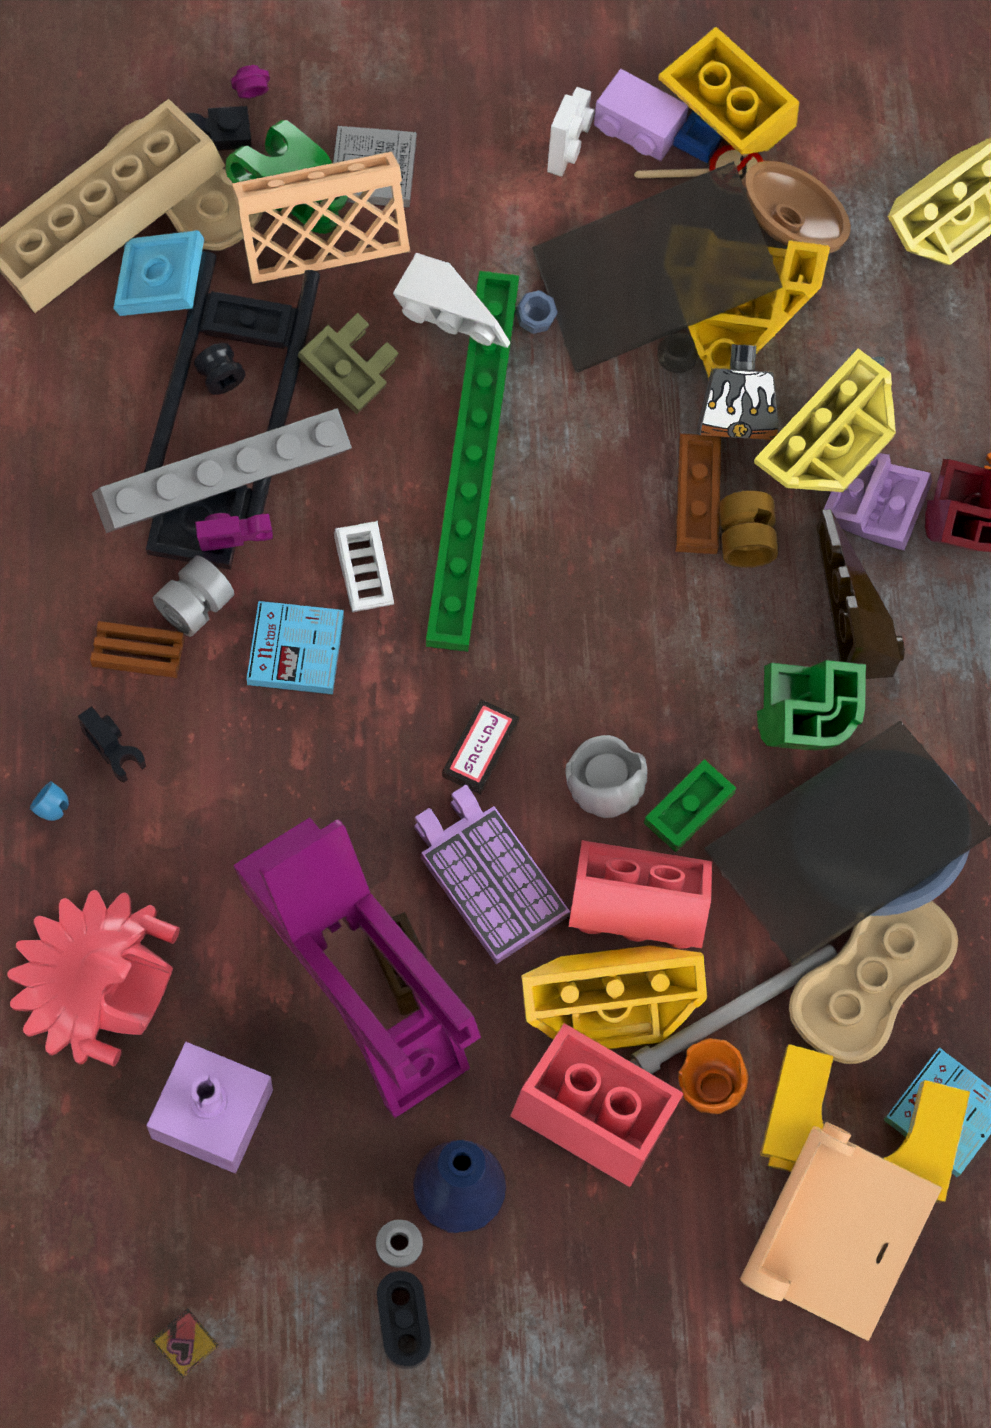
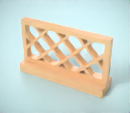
M387 152L232 183L252 284L303 274L306 270L318 271L410 252L400 182H402L401 171L393 153ZM391 186L392 198L383 210L367 201L375 189ZM346 195L354 200L355 203L342 219L327 208L335 197ZM306 203L314 208L315 211L302 227L287 216L295 205ZM362 207L378 216L366 233L350 224ZM393 210L395 212L396 220L390 216ZM266 211L274 216L275 220L263 235L250 227L248 215ZM322 215L339 224L327 241L310 232ZM386 221L397 228L399 241L381 244L373 239V237ZM282 223L299 232L287 250L271 240ZM345 230L361 239L353 251L342 252L334 247ZM252 237H254L255 239L259 240V242L256 244L255 247H254V244H253V238H252ZM305 238L322 247L314 259L302 260L294 255ZM265 246L282 255L274 267L258 270L256 259Z

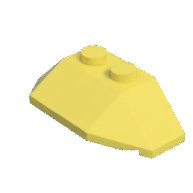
M991 137L953 156L896 198L888 218L907 252L944 265H951L991 235Z
M857 349L754 459V463L786 488L844 492L895 436L891 372L860 349Z

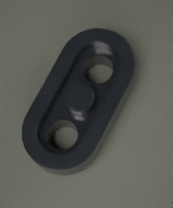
M394 1271L381 1280L377 1289V1304L384 1352L388 1360L396 1367L413 1369L425 1362L431 1350V1335L424 1289L420 1280L412 1273ZM395 1291H406L410 1297L409 1301L402 1306L394 1304L391 1296ZM404 1337H411L415 1340L417 1346L413 1352L404 1353L398 1347L399 1341Z

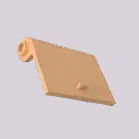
M826 1122L823 1129L813 1126L740 1280L764 1296L777 1301L786 1299L869 1341L942 1187L849 1142L851 1137L849 1132Z

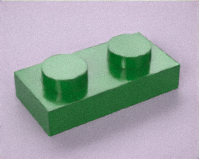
M704 759L645 817L644 824L674 852H677L735 794L736 787Z

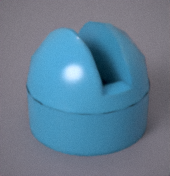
M50 781L34 798L30 805V810L45 820H58L64 815L62 810L68 809V796L60 787Z

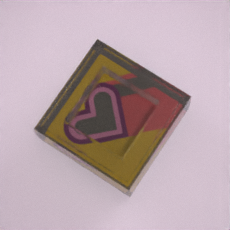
M188 1308L151 1339L152 1343L181 1378L186 1376L219 1347L217 1342Z

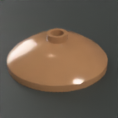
M776 161L756 163L745 174L742 180V193L747 209L759 226L777 242L788 246L789 240L828 245L830 247L829 253L839 250L847 241L851 229L847 212L838 198L812 175L792 165Z

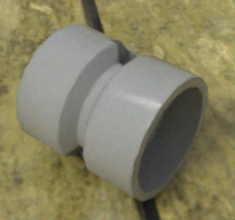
M198 555L178 572L179 581L170 580L152 597L155 606L163 617L178 631L183 632L184 635L189 637L193 636L209 620L208 611H219L235 595L226 577L211 562Z

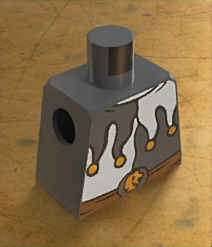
M732 344L730 369H711L696 434L773 440L779 433L774 374L767 371H755L757 346Z

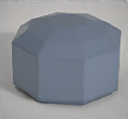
M541 290L525 293L515 311L519 326L532 334L548 331L557 315L554 298Z

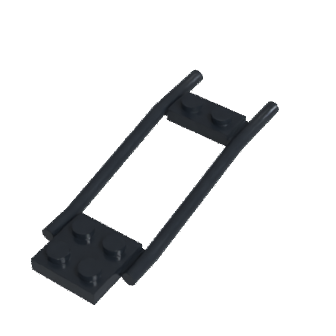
M202 252L193 308L188 309L184 329L144 472L163 466L199 332H203L207 336L281 349L288 347L267 431L285 426L301 364L298 354L305 347L320 280L319 272L314 270L305 271L297 308H292V305L214 291L209 293L217 256L211 252ZM272 476L253 482L252 488L244 485L153 517L146 546L147 554L190 562L198 555L211 562L215 567L231 570L236 547L201 551L195 522L205 521L207 516L217 513H226L231 517L238 516L239 520L263 514Z

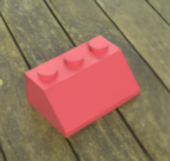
M582 840L569 927L578 928L587 934H600L604 932L622 935L624 938L636 942L645 940L666 942L668 945L679 949L690 947L702 948L711 904L712 861Z
M564 1023L521 1089L510 1117L626 1186L631 1187L684 1093Z

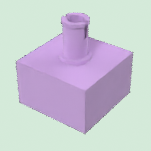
M185 1042L147 1123L151 1139L236 1174L272 1094L271 1076Z

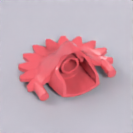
M92 890L88 894L82 911L69 899H61L59 902V922L43 916L35 917L34 925L41 940L18 941L16 948L29 963L12 968L7 973L11 981L26 987L10 1001V1006L13 1010L32 1012L23 1027L24 1034L31 1037L48 1031L45 1050L49 1055L57 1054L71 1043L73 1057L77 1064H84L88 1057H91L113 1067L116 1066L121 1056V1049L96 1040L98 1031L103 1029L122 1034H143L161 1002L173 967L140 942L148 934L174 944L179 935L180 928L155 918L157 910L152 905H148L132 914L131 899L126 892L121 893L108 909L97 890Z

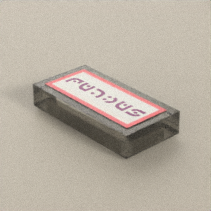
M480 699L442 771V777L461 786L467 785L471 791L481 795L517 728L520 717Z

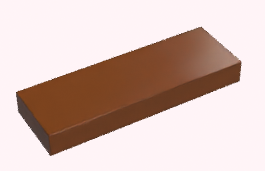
M680 433L678 442L675 552L718 553L721 468L720 436Z

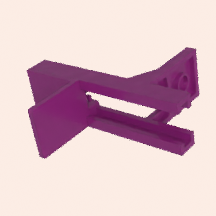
M309 817L233 865L245 893L339 1011L365 1057L385 1107L394 1119L470 1069L463 1049L481 1038L474 1016L371 894L347 830L340 820H335L320 830ZM340 919L343 920L351 931L361 928L413 992L419 1010L387 1031L323 952L328 946L322 931L328 928L333 933L340 929L341 924L338 922Z

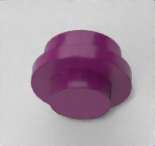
M248 65L236 71L237 75L230 80L232 89L237 91L238 97L248 99L261 96L269 90L267 83L270 81V75L267 70L260 69L257 65Z

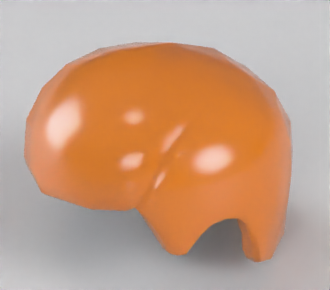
M708 1038L693 1044L687 1049L685 1062L678 1072L679 1086L681 1087V1092L684 1093L683 1097L687 1103L703 1113L721 1114L740 1103L748 1086L749 1077L742 1055L738 1049L726 1040Z

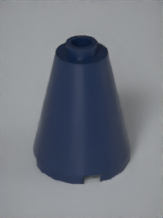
M453 1140L434 1147L423 1157L415 1172L413 1189L419 1211L433 1226L448 1233H459L483 1228L498 1214L505 1198L506 1180L502 1166L488 1149L471 1141Z

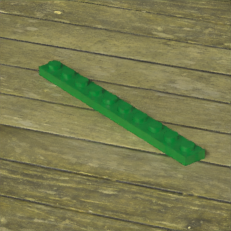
M479 271L476 296L498 321L511 345L520 275ZM471 336L469 338L426 636V647L465 652L469 651L510 345L508 348L494 343L486 346L475 341Z

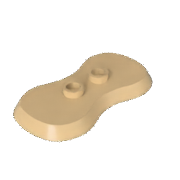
M142 119L136 120L121 129L109 141L107 146ZM225 169L218 171L165 212L178 233L198 230L204 237L203 249L224 250L243 239L238 207L232 186L233 182L227 177ZM263 212L248 215L251 228L254 229L258 224Z
M933 901L911 911L895 915L870 916L858 914L850 939L844 948L833 959L809 971L794 987L790 997L789 1013L795 1029L818 1052L834 1056V1061L845 1064H858L869 1060L886 1045L898 1010L906 998L920 986L939 977L953 962L958 946V936L954 924L947 914Z

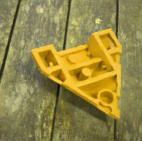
M673 226L664 265L676 290L679 305L708 377L712 368L730 369L732 344L757 346V354L821 288L830 250L828 245L789 240L787 249L720 241L711 230Z

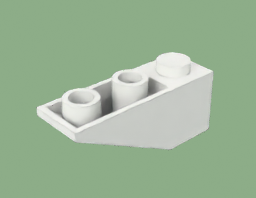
M419 253L415 254L393 292L403 308V314L417 323H423L424 320L434 323L450 334L461 332L470 335L475 341L486 346L494 343L508 348L510 341L498 321L451 264Z

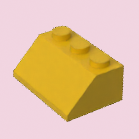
M717 27L712 29L659 74V80L741 155L768 151L797 126L799 101Z

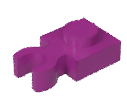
M217 513L207 516L205 521L195 522L201 551L244 546V541H266L273 539L269 514H259L239 520L238 516L231 517L226 513Z

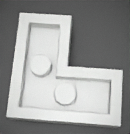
M576 87L573 96L565 94L551 126L547 172L562 177L568 162L572 164L576 162L581 148V141L578 138L581 131L586 133L589 131L594 118L595 110L590 108L591 91Z

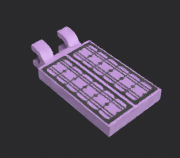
M464 785L452 793L453 801L450 804L461 820L443 831L439 820L432 810L428 808L415 817L417 824L414 825V828L429 847L421 852L422 861L495 964H498L569 917L570 910L497 809L493 806L483 813L469 787Z

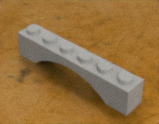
M336 408L100 487L92 492V496L105 532L109 533L214 495L339 455L352 447L339 410Z

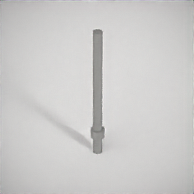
M830 944L826 945L654 1047L650 1048L646 1045L630 1055V1062L650 1074L655 1073L661 1069L660 1064L796 985L809 971L833 959L837 955L835 949Z

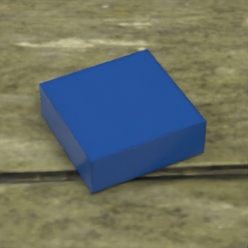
M692 111L675 136L673 146L708 163L724 138Z

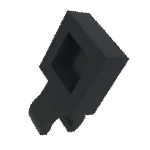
M247 106L208 108V118H204L197 113H185L212 139L217 150L239 149L242 146L251 147Z
M92 706L78 715L82 732L106 763L111 765L113 773L119 781L124 783L128 780L124 769L121 768L125 761H135L142 770L146 767L144 755L138 748L119 744L118 738L122 734L109 715L101 718Z

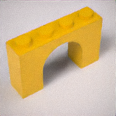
M790 1044L786 1047L760 1152L761 1156L769 1158L768 1166L791 1172L813 1126L823 1129L822 1104L834 1056ZM924 1080L919 1083L910 1127L905 1140L894 1153L883 1159L942 1187L936 1202L941 1203L946 1200L970 1092Z

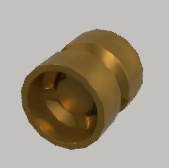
M741 491L724 497L720 502L721 527L725 531L722 534L724 561L731 566L741 568L759 567L773 562L778 556L777 532L772 528L776 522L775 505L772 496L760 491Z

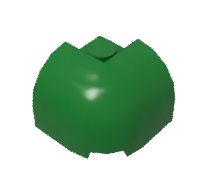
M825 660L812 667L780 663L765 665L764 708L757 711L758 730L765 745L815 751L833 748L849 739L857 726L863 722L866 695V664Z

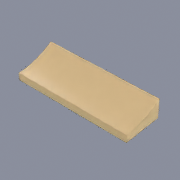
M170 99L166 100L0 228V273L34 313L38 312L225 167L212 139Z

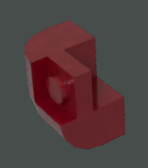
M943 459L934 499L927 500L925 532L928 539L969 551L991 552V469L951 459Z

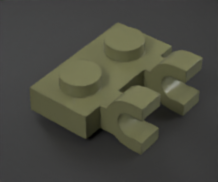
M358 313L338 333L327 325L298 354V358L356 414L385 388L387 382L380 375L395 363V358L399 354L386 342L366 362L351 347L366 334L365 330L369 326V323Z

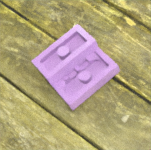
M879 453L844 492L830 493L824 510L831 509L840 527L850 533L879 544L905 550L932 484L931 473L891 464L890 455Z

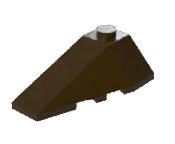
M822 510L816 530L839 662L866 664V679L893 677L899 662L904 660L902 636H896L893 619L832 510Z

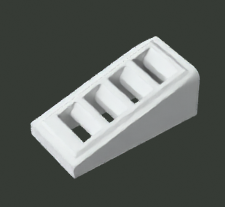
M378 522L336 528L334 538L352 612L394 605ZM369 540L370 547L349 551L348 544ZM373 556L374 563L352 566V559ZM377 572L378 578L355 581L354 575ZM375 587L381 588L382 595L359 599V590Z

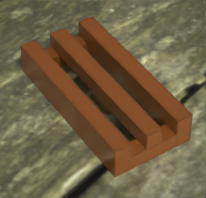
M98 621L96 628L97 636L94 638L93 643L94 651L91 653L90 658L92 667L177 678L184 644L183 632ZM107 637L120 638V639H128V640H135V641H143V642H150V643H158V644H165V645H172L173 647H170V646H162V645H155V644H147V643H140V642L125 641V640L110 639V638H107ZM104 649L130 652V654L152 655L171 659L169 663L103 653Z

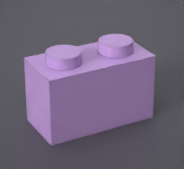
M620 69L596 102L594 126L598 127L607 136L616 137L628 143L639 153L650 155L662 161L672 147L675 136L686 121L688 105Z

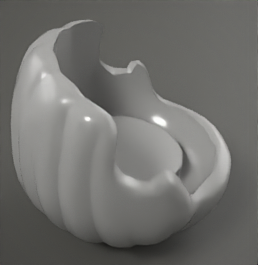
M602 735L590 738L578 747L570 761L566 764L568 789L572 793L574 801L587 813H592L601 818L617 817L629 811L631 807L636 806L639 798L643 796L645 785L647 784L646 759L642 754L631 751L617 737Z

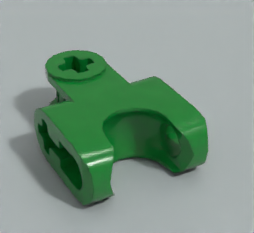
M280 120L269 128L265 139V151L271 157L262 155L249 146H242L227 157L226 174L233 183L332 164V161L321 147L287 120ZM348 196L335 197L327 209L339 216L338 211L346 205ZM304 203L295 205L290 213L305 225L315 209ZM322 215L311 231L326 234L332 232L337 227V223Z

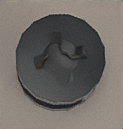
M218 343L207 347L200 352L194 361V366L198 373L206 377L205 385L208 391L214 395L224 394L233 390L246 376L242 365L234 361V351L227 343Z

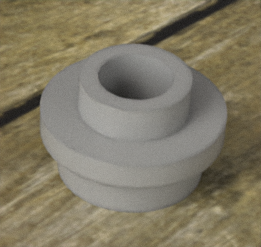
M390 1221L378 1232L376 1238L377 1253L380 1259L391 1267H407L413 1264L422 1252V1235L419 1229L409 1221ZM402 1235L406 1237L409 1242L408 1246L401 1251L393 1249L390 1241L394 1236Z

